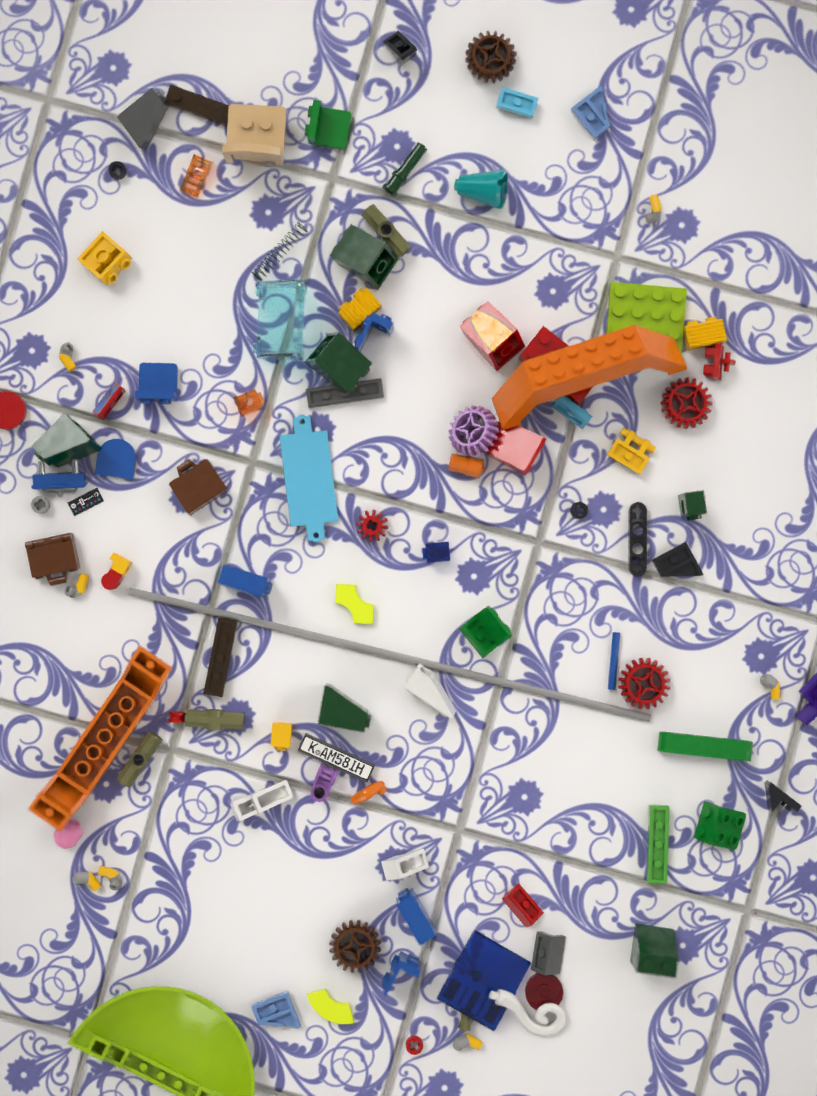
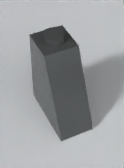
M153 88L117 116L138 147L144 151L150 145L168 109V105L165 103L167 99L160 90L157 92Z

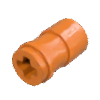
M451 454L448 470L480 478L481 472H485L486 468L482 467L484 461L482 459Z

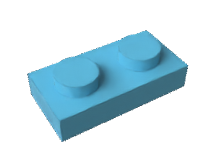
M502 87L496 107L533 118L538 98Z
M566 396L559 397L552 406V408L581 429L592 418L587 410L579 407Z

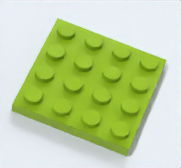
M611 282L606 334L637 325L674 338L682 354L687 288Z

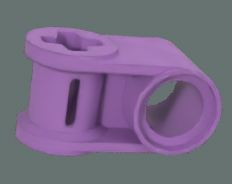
M321 763L311 789L313 800L321 802L327 798L339 772L338 769H330ZM318 787L325 790V795L321 798L314 794V790Z

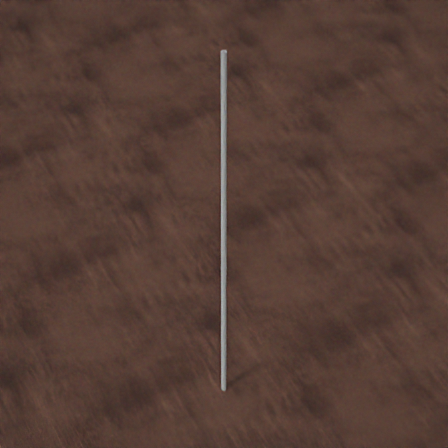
M131 587L128 591V595L414 665L420 663L426 668L650 722L651 714Z

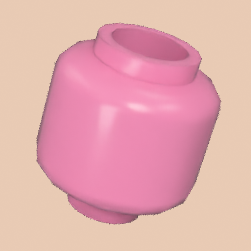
M71 819L61 832L56 829L54 832L55 843L64 849L74 847L83 834L80 823L77 820Z

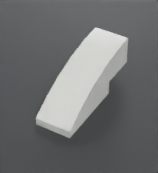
M284 780L230 803L236 820L242 821L292 799L294 796L287 780Z

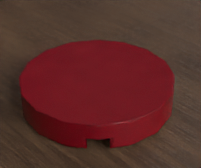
M536 973L526 983V1000L535 1010L545 1003L559 1005L563 999L562 983L555 975Z

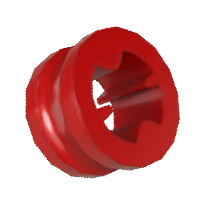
M169 712L171 717L168 719V722L185 723L184 716L186 712Z
M416 1035L408 1037L406 1040V1050L412 1055L419 1054L423 1049L421 1038ZM413 1041L415 1043L416 1041H418L419 1048L411 1049L410 1042Z

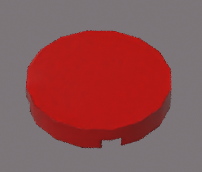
M8 391L0 392V428L5 430L15 429L25 420L27 413L26 404L15 393Z

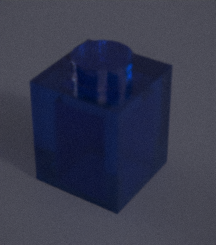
M449 542L426 543V548H422L423 559H427V563L450 561Z

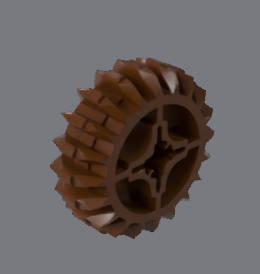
M488 30L486 31V36L479 33V39L473 37V43L468 44L469 49L466 50L468 57L465 58V62L469 63L467 69L472 70V76L478 74V81L483 77L485 78V83H488V79H491L494 84L496 78L502 81L503 76L508 77L509 71L514 70L513 65L516 64L514 57H516L517 53L512 51L515 46L514 44H509L510 38L504 40V33L499 37L497 36V31L490 35ZM492 44L490 48L484 47L485 45ZM499 48L504 51L506 60L502 59V56L499 55ZM494 53V59L492 57V59H489L488 61V56L490 57V55H493ZM475 54L480 55V58L484 61L482 67L478 64ZM492 66L498 67L495 70H488Z
M349 920V926L343 922V930L337 927L336 932L338 934L332 933L331 935L334 940L329 942V945L333 946L329 952L336 953L332 956V960L339 959L336 965L339 967L343 963L344 971L347 970V967H351L350 973L354 972V968H357L358 973H361L362 966L365 970H368L369 966L367 963L374 966L375 962L373 959H379V955L375 952H381V947L376 946L381 944V940L375 939L379 936L378 932L372 934L373 926L367 929L368 922H364L363 926H360V920H357L356 925H353V921ZM356 932L364 934L369 941L359 939ZM350 933V941L339 946L343 936ZM353 940H355L357 945L359 944L357 954L356 950L351 948ZM367 947H371L370 953L364 959H361L360 952L367 949ZM342 952L352 954L354 960L346 958Z

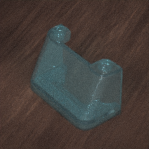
M305 280L260 281V285H256V296H259L257 342H253V353H256L258 359L303 361L304 307L306 301L304 295H307Z

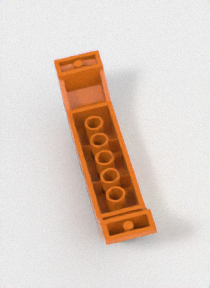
M632 325L523 361L491 399L502 429L506 430L521 425V421L538 404L647 368L664 371L668 375L687 370V366L674 338Z
M139 646L108 698L56 774L37 795L28 810L61 832L92 794L158 697L173 667L142 646Z

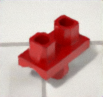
M722 343L705 347V358H714V365H704L703 375L713 377L715 380L722 379L723 365L724 372H729L730 365H735L736 360L730 359V352H725V359H723L724 346H722Z

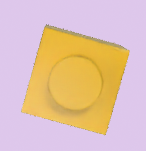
M272 723L270 746H274V750L286 751V748L291 747L293 723Z

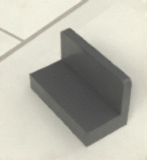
M542 931L537 932L531 970L543 975L560 974L566 936L551 935Z

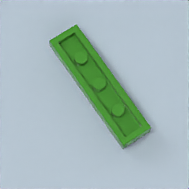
M649 805L647 883L667 884L668 805Z

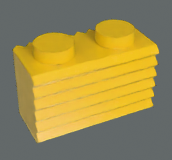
M367 288L364 290L359 289L353 295L354 299L350 303L346 301L339 307V317L353 332L363 325L367 315L371 316L372 313H376L382 308V304Z
M714 316L706 318V322L698 323V320L687 322V326L683 327L687 351L714 346L716 343H725L727 338L723 319H717Z

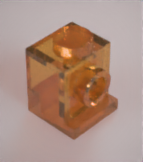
M256 390L233 397L242 417L262 410V404L265 403L261 392L257 393ZM249 398L253 399V403L251 405H247L246 403L247 399Z

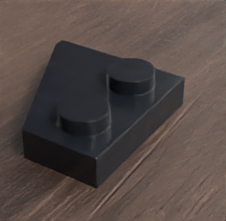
M687 542L651 560L660 577L704 575Z

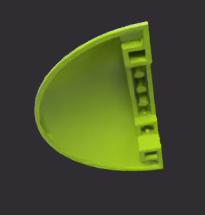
M151 986L134 989L115 996L95 1009L80 1024L68 1042L69 1045L102 1062L105 1060L119 1068H123L177 1096H254L255 1078L252 1059L240 1030L232 1019L216 1004L188 990L168 986Z

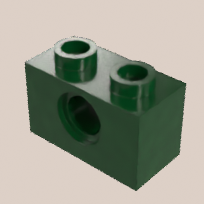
M704 490L678 495L681 518L686 517L687 521L701 519L703 514H707Z

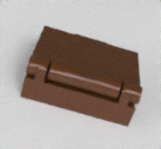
M188 459L177 466L179 477L169 483V486L190 516L229 491L208 459H204L198 465ZM191 466H193V468H192L191 470L187 471V472L184 473V474L182 473V472H184L185 470H187L188 468H190Z
M73 533L25 542L32 578L41 579L46 576L49 584L54 586L67 582L68 571L74 572L80 569ZM62 573L63 575L54 578L51 577L52 574Z

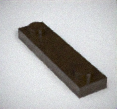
M170 84L166 95L167 100L165 101L167 105L228 126L229 105Z
M218 618L203 694L223 697L238 621Z

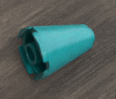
M506 170L460 175L455 180L454 190L463 197L502 209L506 199L502 198L505 193L507 194L508 173H506Z

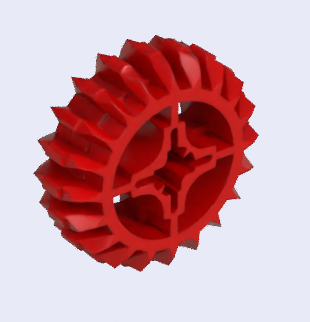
M689 377L684 379V383L681 378L677 379V384L672 381L670 383L672 388L668 386L665 388L668 394L663 393L661 395L662 398L666 399L660 402V405H666L665 408L661 409V412L667 411L668 414L664 418L668 419L671 417V425L677 421V428H680L682 423L684 429H688L689 424L691 428H695L696 423L701 425L703 424L702 419H708L705 413H711L712 411L710 408H707V406L713 405V402L707 401L712 395L705 394L709 389L707 387L703 390L701 389L703 382L695 385V378L692 379L691 383ZM682 388L692 390L689 395L678 394L676 391ZM697 395L699 396L701 401L700 409H698L699 406H697L695 403V397ZM672 397L678 403L676 412L672 407ZM690 398V406L688 405L687 407L683 408L684 402L682 401H685ZM685 411L696 414L693 418L681 417Z
M639 658V664L632 660L633 667L629 664L625 665L629 670L628 672L621 670L625 678H618L619 681L624 682L618 688H625V691L620 694L621 696L628 695L625 698V702L628 703L632 700V707H635L638 702V709H642L645 704V708L649 710L650 703L653 707H657L656 700L660 703L664 702L661 695L668 697L664 689L670 690L671 687L665 685V683L671 680L669 678L664 679V676L668 675V671L661 673L664 666L659 665L656 667L658 661L654 660L651 664V659L647 658L644 663L643 658ZM649 668L641 677L633 674L638 669ZM654 672L659 678V688L652 683ZM630 679L637 685L635 696L630 690ZM636 679L643 681L647 679V683H649L648 685H650L652 688L645 686L641 688L642 685ZM648 690L655 692V694L648 699H640V697L644 695V693Z

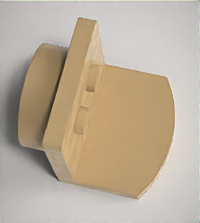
M230 104L228 109L227 143L222 146V153L226 163H234V159L248 160L254 163L274 161L277 166H284L286 108L281 106Z

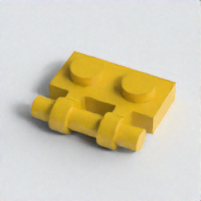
M623 427L619 434L625 437L624 442L617 438L607 456L640 475L650 459L644 455V452L647 450L653 453L656 447L650 444L649 440H643L635 435L636 432L629 431ZM632 441L639 445V450L629 446L630 442Z

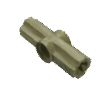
M374 204L364 210L361 216L398 258L404 256L411 249L409 243L394 228L393 223L388 221ZM388 227L391 229V233L384 235L381 233V230Z
M207 709V711L186 710V727H205L209 730H223V728L244 729L245 713L224 712V710Z
M150 730L116 778L119 783L131 788L163 741L159 735ZM137 754L143 756V764L136 762L135 757Z

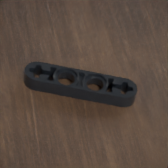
M641 502L631 504L628 510V569L630 574L636 577L644 575L647 570V509ZM636 505L639 506V509H642V513H639V519L643 518V522H632V518L636 519V513L632 511L636 508ZM636 524L641 525L643 528V532L640 535H635L632 531L633 526ZM636 543L643 547L642 553L638 555L632 550L633 545ZM643 556V560H639V566H642L643 569L639 570V574H637L636 570H633V566H636V560L632 561V557L638 558Z

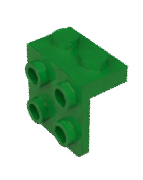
M313 100V105L309 106L308 109L310 123L309 125L306 124L305 136H307L308 144L345 149L347 147L352 117L351 112L322 107L321 101Z
M490 606L485 607L458 628L482 659L498 645L512 637L510 628L498 617V613Z
M704 801L694 838L710 845L735 850L738 847L746 814Z

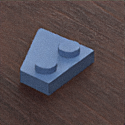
M601 86L571 108V111L593 139H596L609 129L610 123Z
M288 991L251 1006L258 1025L301 1027Z

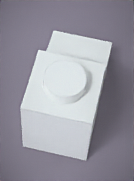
M424 849L396 855L381 861L386 880H400L429 867Z

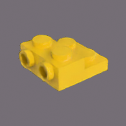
M102 231L77 260L108 286L117 281L118 274L122 269L125 270L130 266L132 257Z

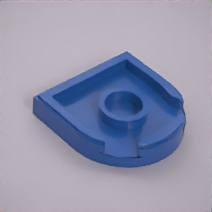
M122 439L106 441L101 446L102 449L98 451L95 474L134 480L137 460L134 448Z

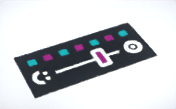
M95 488L68 502V505L73 515L76 516L104 500L98 488Z

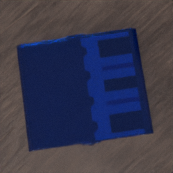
M474 930L460 956L454 962L452 970L437 996V1000L488 1029L495 1031L507 1008L495 1004V1000L489 998L490 991L497 992L498 989H502L515 995L531 962Z

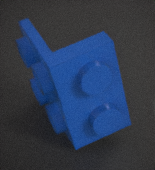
M372 313L371 316L367 315L362 325L364 326L362 334L358 333L354 340L355 348L360 352L362 351L373 327L391 336L394 330V323L391 322L392 319L384 314H381V316Z
M141 363L139 365V391L135 390V399L140 401L141 404H152V401H160V404L177 402L178 366L175 363Z
M400 951L398 956H394L390 964L391 971L390 973H385L381 982L383 995L387 996L400 969L417 978L419 977L421 961L418 956L412 953L408 955Z

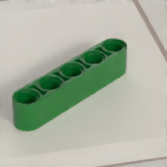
M659 731L657 751L751 761L753 742Z

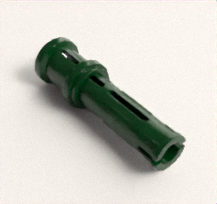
M417 142L400 168L392 172V177L387 184H383L382 187L387 193L394 197L397 196V191L402 184L407 182V176L427 151L423 144Z

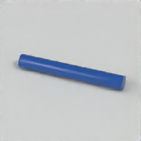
M613 632L608 679L609 690H615L620 643V633Z

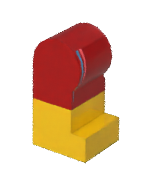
M113 552L110 560L114 561L108 573L104 574L101 579L102 586L108 590H114L119 587L133 563Z

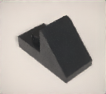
M399 31L383 41L385 47L395 56L399 66L411 60L417 53L416 46Z
M766 780L765 791L769 811L773 812L781 801L780 805L788 811H791V809L796 812L799 811L802 806L772 782Z

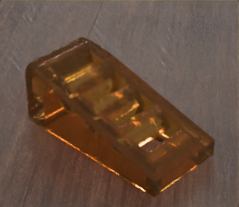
M194 154L180 190L198 198L213 162ZM197 162L206 165L205 168L197 166ZM194 169L203 172L202 176L194 173ZM191 176L199 179V183L190 180ZM189 183L191 185H194L197 187V189H191L187 187V184Z

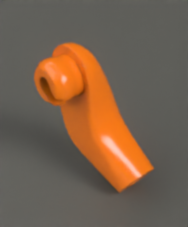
M378 781L370 784L350 797L351 802L356 805L369 800L376 793L383 795L387 791V788L384 786L385 783Z

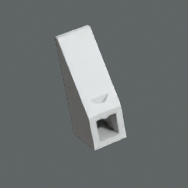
M419 663L407 680L404 688L411 695L421 698L427 706L437 709L442 716L452 719L456 709L435 673Z

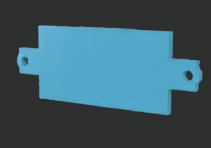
M299 415L293 418L294 434L279 436L290 526L306 525L307 540L319 542L325 539L323 523L338 521L327 430L312 432L310 416ZM303 419L305 423L300 424L299 420ZM318 533V538H314L313 534Z

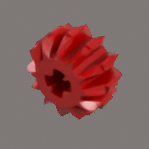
M366 510L367 518H364L362 515L359 516L363 523L356 522L357 526H363V528L357 530V533L365 531L362 535L363 540L367 535H370L369 542H372L373 536H375L377 541H380L379 533L384 537L386 536L385 532L381 531V529L389 528L387 525H382V523L388 520L387 518L380 520L383 516L382 512L376 517V510H372V516ZM368 522H377L378 527L375 526V531H372V529H367V525H369Z

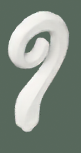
M498 989L497 992L490 991L489 998L494 999L495 1004L510 1009L518 1021L534 1034L542 1036L553 1035L559 1032L565 1025V1012L557 1004L545 1003L537 1009L536 1019L541 1023L538 1024L529 1018L519 999L511 992ZM552 1012L556 1014V1020L553 1023L542 1025L548 1023V1018L545 1016L546 1013Z

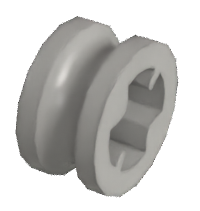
M37 496L32 500L31 507L37 513H46L50 509V502L46 497ZM41 500H44L42 503H45V507H42L41 510H38L39 507H37L36 504L40 503Z

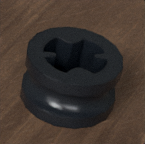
M114 161L109 165V174L113 179L121 180L125 177L127 171L122 162ZM114 167L123 168V171L120 170V175L112 173V171H115Z
M576 502L570 507V513L574 518L582 519L588 514V507L583 502ZM578 505H581V508H584V512L581 513V516H578L577 513L574 512V509H576Z

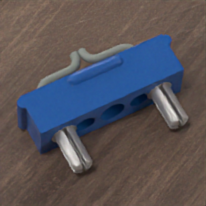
M77 459L72 460V472L45 473V462L38 461V473L32 475L33 485L31 488L42 489V492L45 494H57V497H63L65 493H75L78 488H84L88 483L85 481V472H79ZM75 488L74 490L63 491L61 494L57 491H45V489Z

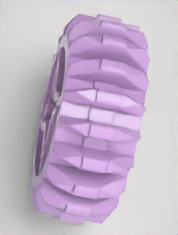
M472 405L471 409L465 407V412L459 411L460 415L458 417L453 416L455 422L450 423V426L453 428L448 430L449 434H451L448 438L452 442V446L456 451L465 456L475 457L476 454L482 455L483 450L489 452L488 446H494L492 441L498 439L495 434L499 432L497 428L499 424L496 421L495 415L489 409L482 406L476 407ZM480 419H484L485 426L481 425ZM463 436H466L468 443H464Z

